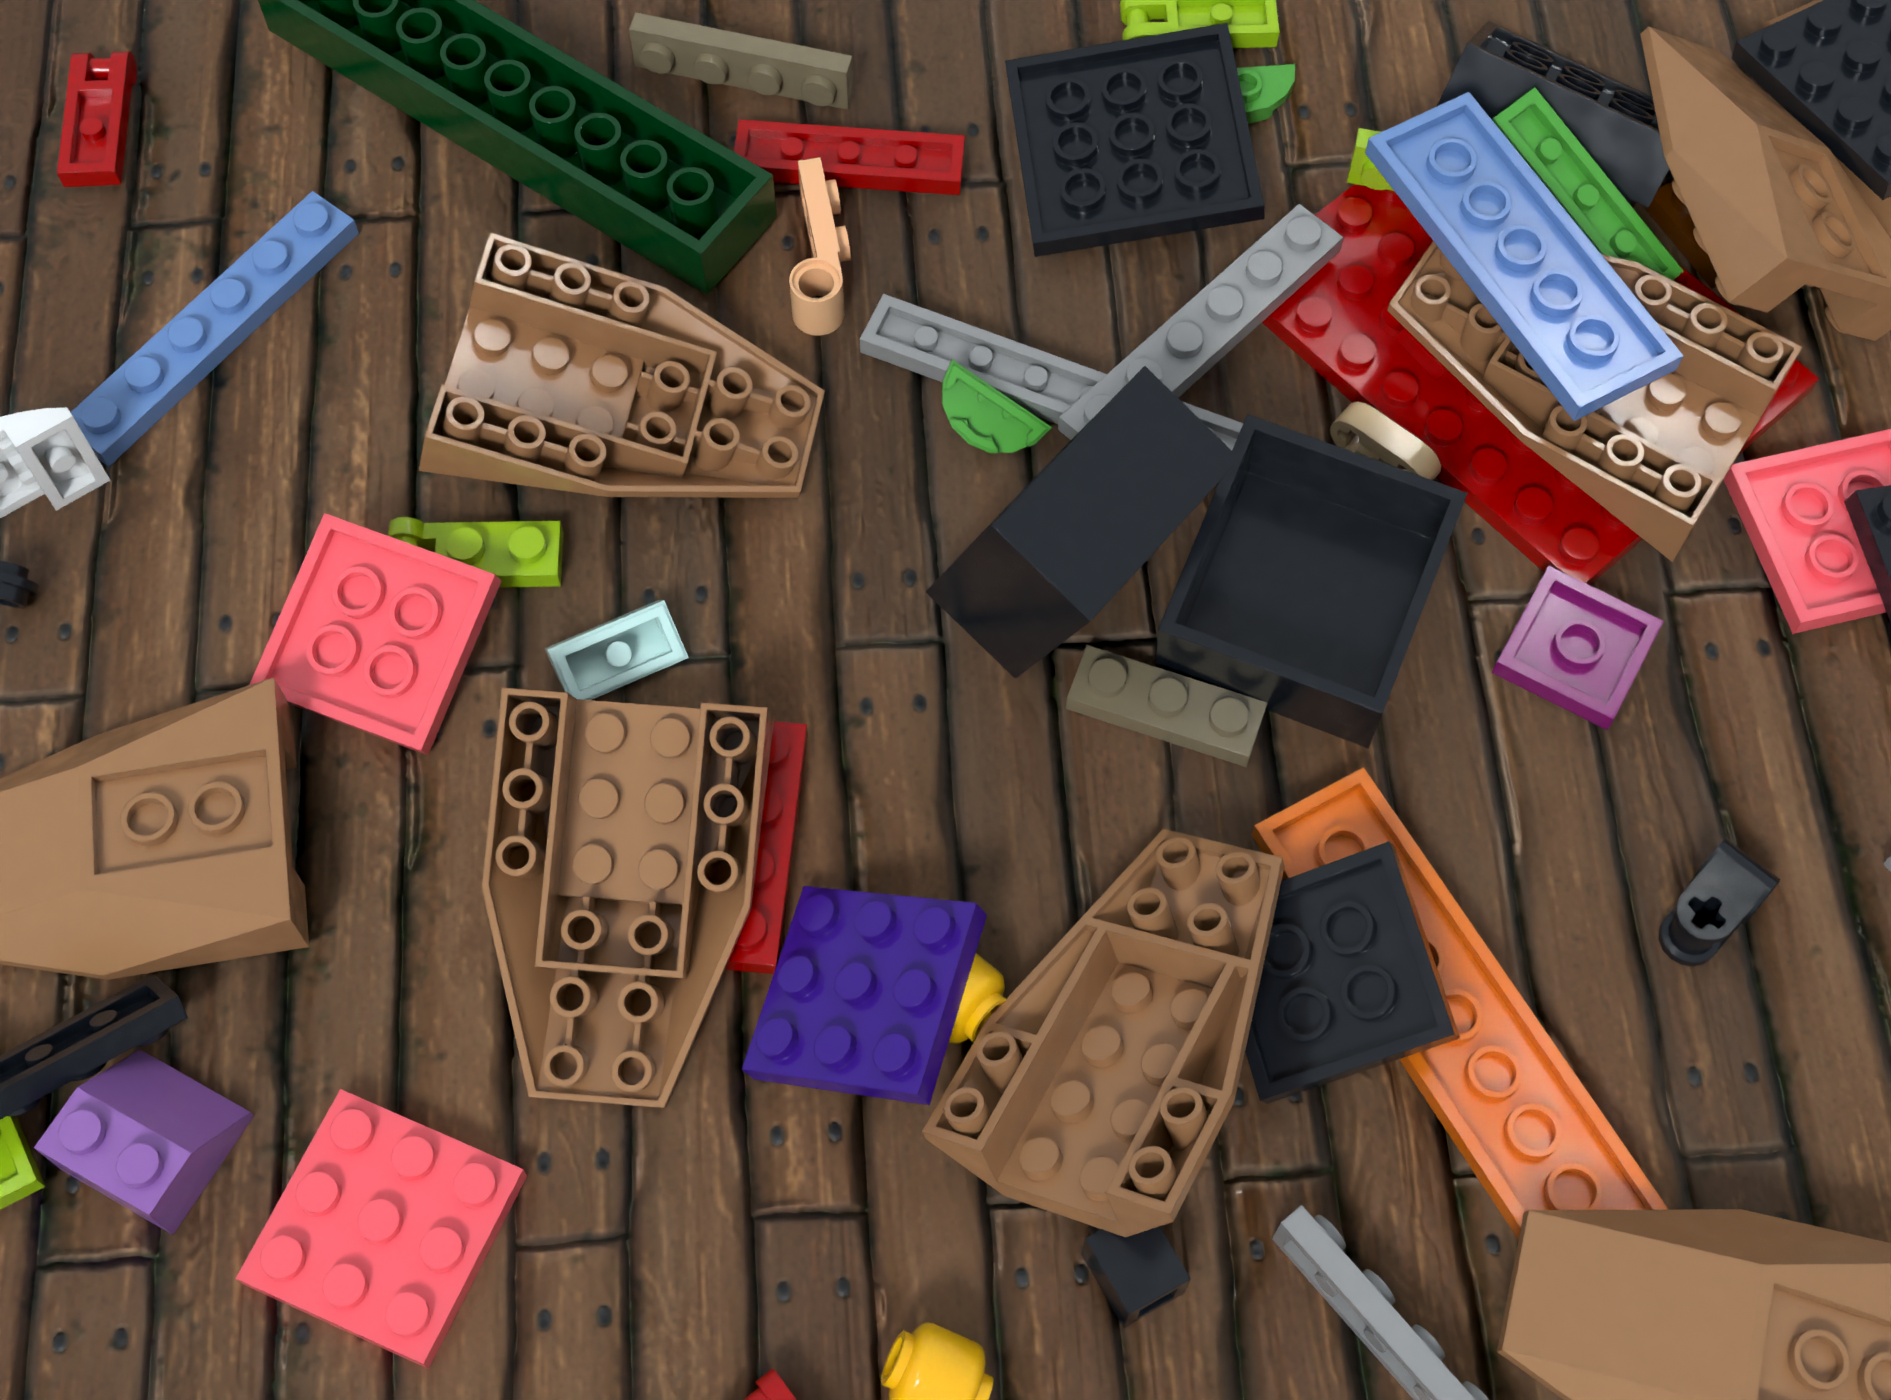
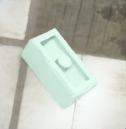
M664 600L652 602L545 648L564 692L571 694L576 699L582 700L595 699L689 658Z

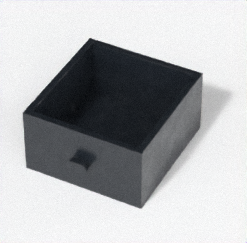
M1144 366L1067 443L926 590V593L1016 679L1087 625L1240 458Z
M1247 414L1232 450L1240 460L1218 483L1158 628L1156 667L1267 702L1266 710L1369 749L1467 492Z

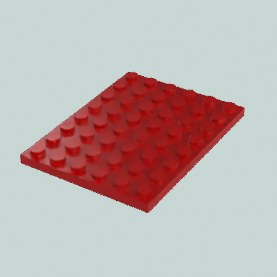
M1354 184L1315 214L1316 217L1344 237L1341 250L1262 323L1352 403L1362 402L1370 405L1427 444L1437 455L1441 464V472L1437 475V478L1447 486L1467 492L1464 502L1544 573L1547 567L1551 566L1591 585L1643 538L1521 442L1449 370L1435 381L1394 338L1404 327L1387 311L1389 303L1432 244L1433 240L1396 192L1391 190H1374L1367 186ZM1680 266L1684 272L1673 281L1741 315ZM1794 361L1780 388L1739 455L1805 398L1815 387L1819 378L1799 361Z

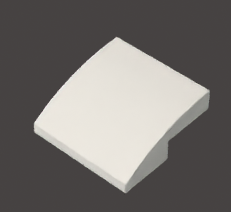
M67 407L29 410L0 417V519L46 494L57 511L111 481Z

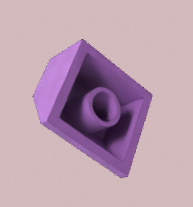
M139 1049L78 1086L34 1148L62 1171L173 1235L254 1115Z

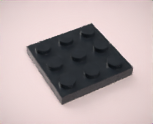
M1388 841L1281 881L1245 1050L1260 1101L1269 1104L1460 1039L1396 847Z

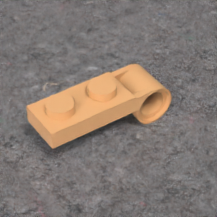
M821 157L798 161L800 197L813 258L798 263L791 271L789 278L793 321L801 331L815 336L832 333L840 327L844 320L845 310L841 262L851 261L846 226L835 227L833 215L841 214L837 183L835 179L825 181ZM813 296H824L821 298H811Z

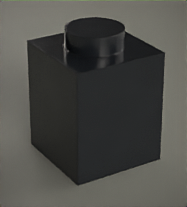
M1091 1225L1088 1226L1092 1235L1085 1238L1081 1255L1123 1328L1185 1293L1191 1278L1160 1226L1129 1237H1123Z

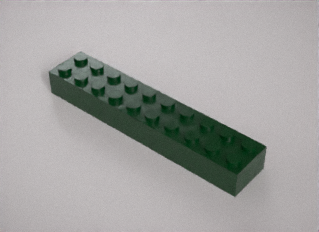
M258 0L267 27L272 33L705 295L712 291L777 218L774 181L771 173L475 0Z

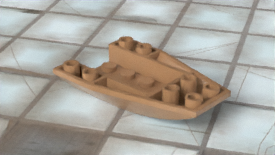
M1162 829L1009 995L1007 1000L986 1020L922 1130L925 1139L1003 1196L1123 1237H1129L1174 1222L1235 1101L1285 867L1283 858Z

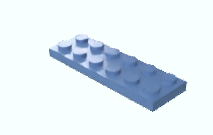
M1470 92L1368 139L1365 151L1367 157L1573 421L1677 370L1684 355Z

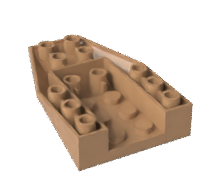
M1648 26L1640 35L1663 154L1674 178L1672 188L1678 199L1686 205L1694 222L1693 234L1695 240L1711 260L1717 274L1715 284L1720 294L1733 305H1740L1768 313L1805 284L1810 287L1815 286L1820 288L1827 303L1825 314L1829 322L1839 332L1872 341L1878 340L1891 330V238L1831 150L1721 52Z
M490 233L476 274L470 306L445 385L441 384L424 437L419 471L603 497L798 498L825 390L665 287Z
M1433 241L1389 303L1387 311L1521 442L1673 562L1780 388L1802 346L1638 262L1602 255L1684 356L1677 370L1573 421Z
M274 677L95 735L0 778L1 965L110 980L309 947L305 885L292 865L286 769L297 768L293 710Z
M502 688L482 891L529 1097L660 1108L667 1106L751 910L774 716L767 707L701 703L700 708L582 700L576 699L567 692Z
M1742 1209L1528 1210L1523 1214L1497 1352L1563 1400H1891V1243Z

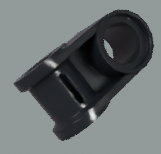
M1724 839L1689 882V886L1678 898L1674 908L1663 920L1659 928V942L1662 950L1670 959L1681 965L1694 967L1705 964L1713 958L1740 924L1745 925L1781 879L1729 840Z

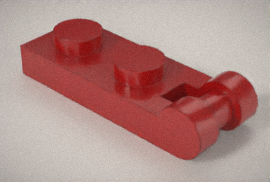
M131 51L112 52L110 58H95L92 53H73L71 55L57 165V175L63 187L122 184L132 85H135L137 81V67Z

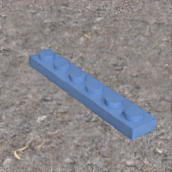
M314 191L309 193L70 413L98 460L108 467L113 464L359 234L355 220Z

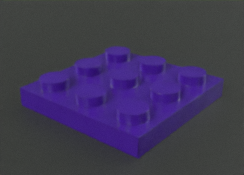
M803 886L742 1070L754 1080L930 1105L987 914L977 903Z

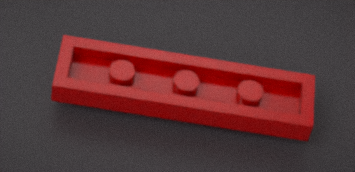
M738 120L734 152L771 173L774 182L799 184L798 161L821 157L825 181L835 179L837 187L960 195L965 135Z
M774 721L752 906L725 970L774 974L781 953L808 738L807 724Z

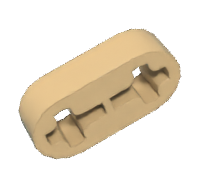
M1351 403L1330 426L1331 437L1338 447L1430 480H1434L1441 472L1440 461L1427 444L1366 403Z

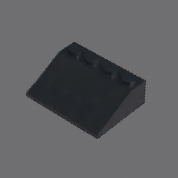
M1488 21L1466 44L1437 106L1470 92L1488 116L1493 119L1535 87L1632 208H1634L1636 203L1649 207L1669 170L1663 154L1653 97Z

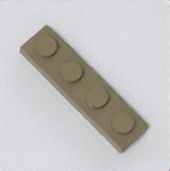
M636 12L629 27L635 67L648 69L658 74L668 73L698 79L708 84H723L748 89L762 95H777L807 101L817 106L849 109L854 94L853 59L851 55Z

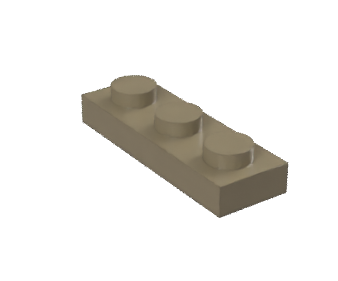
M1086 645L1067 696L1066 709L1247 768L1268 703Z

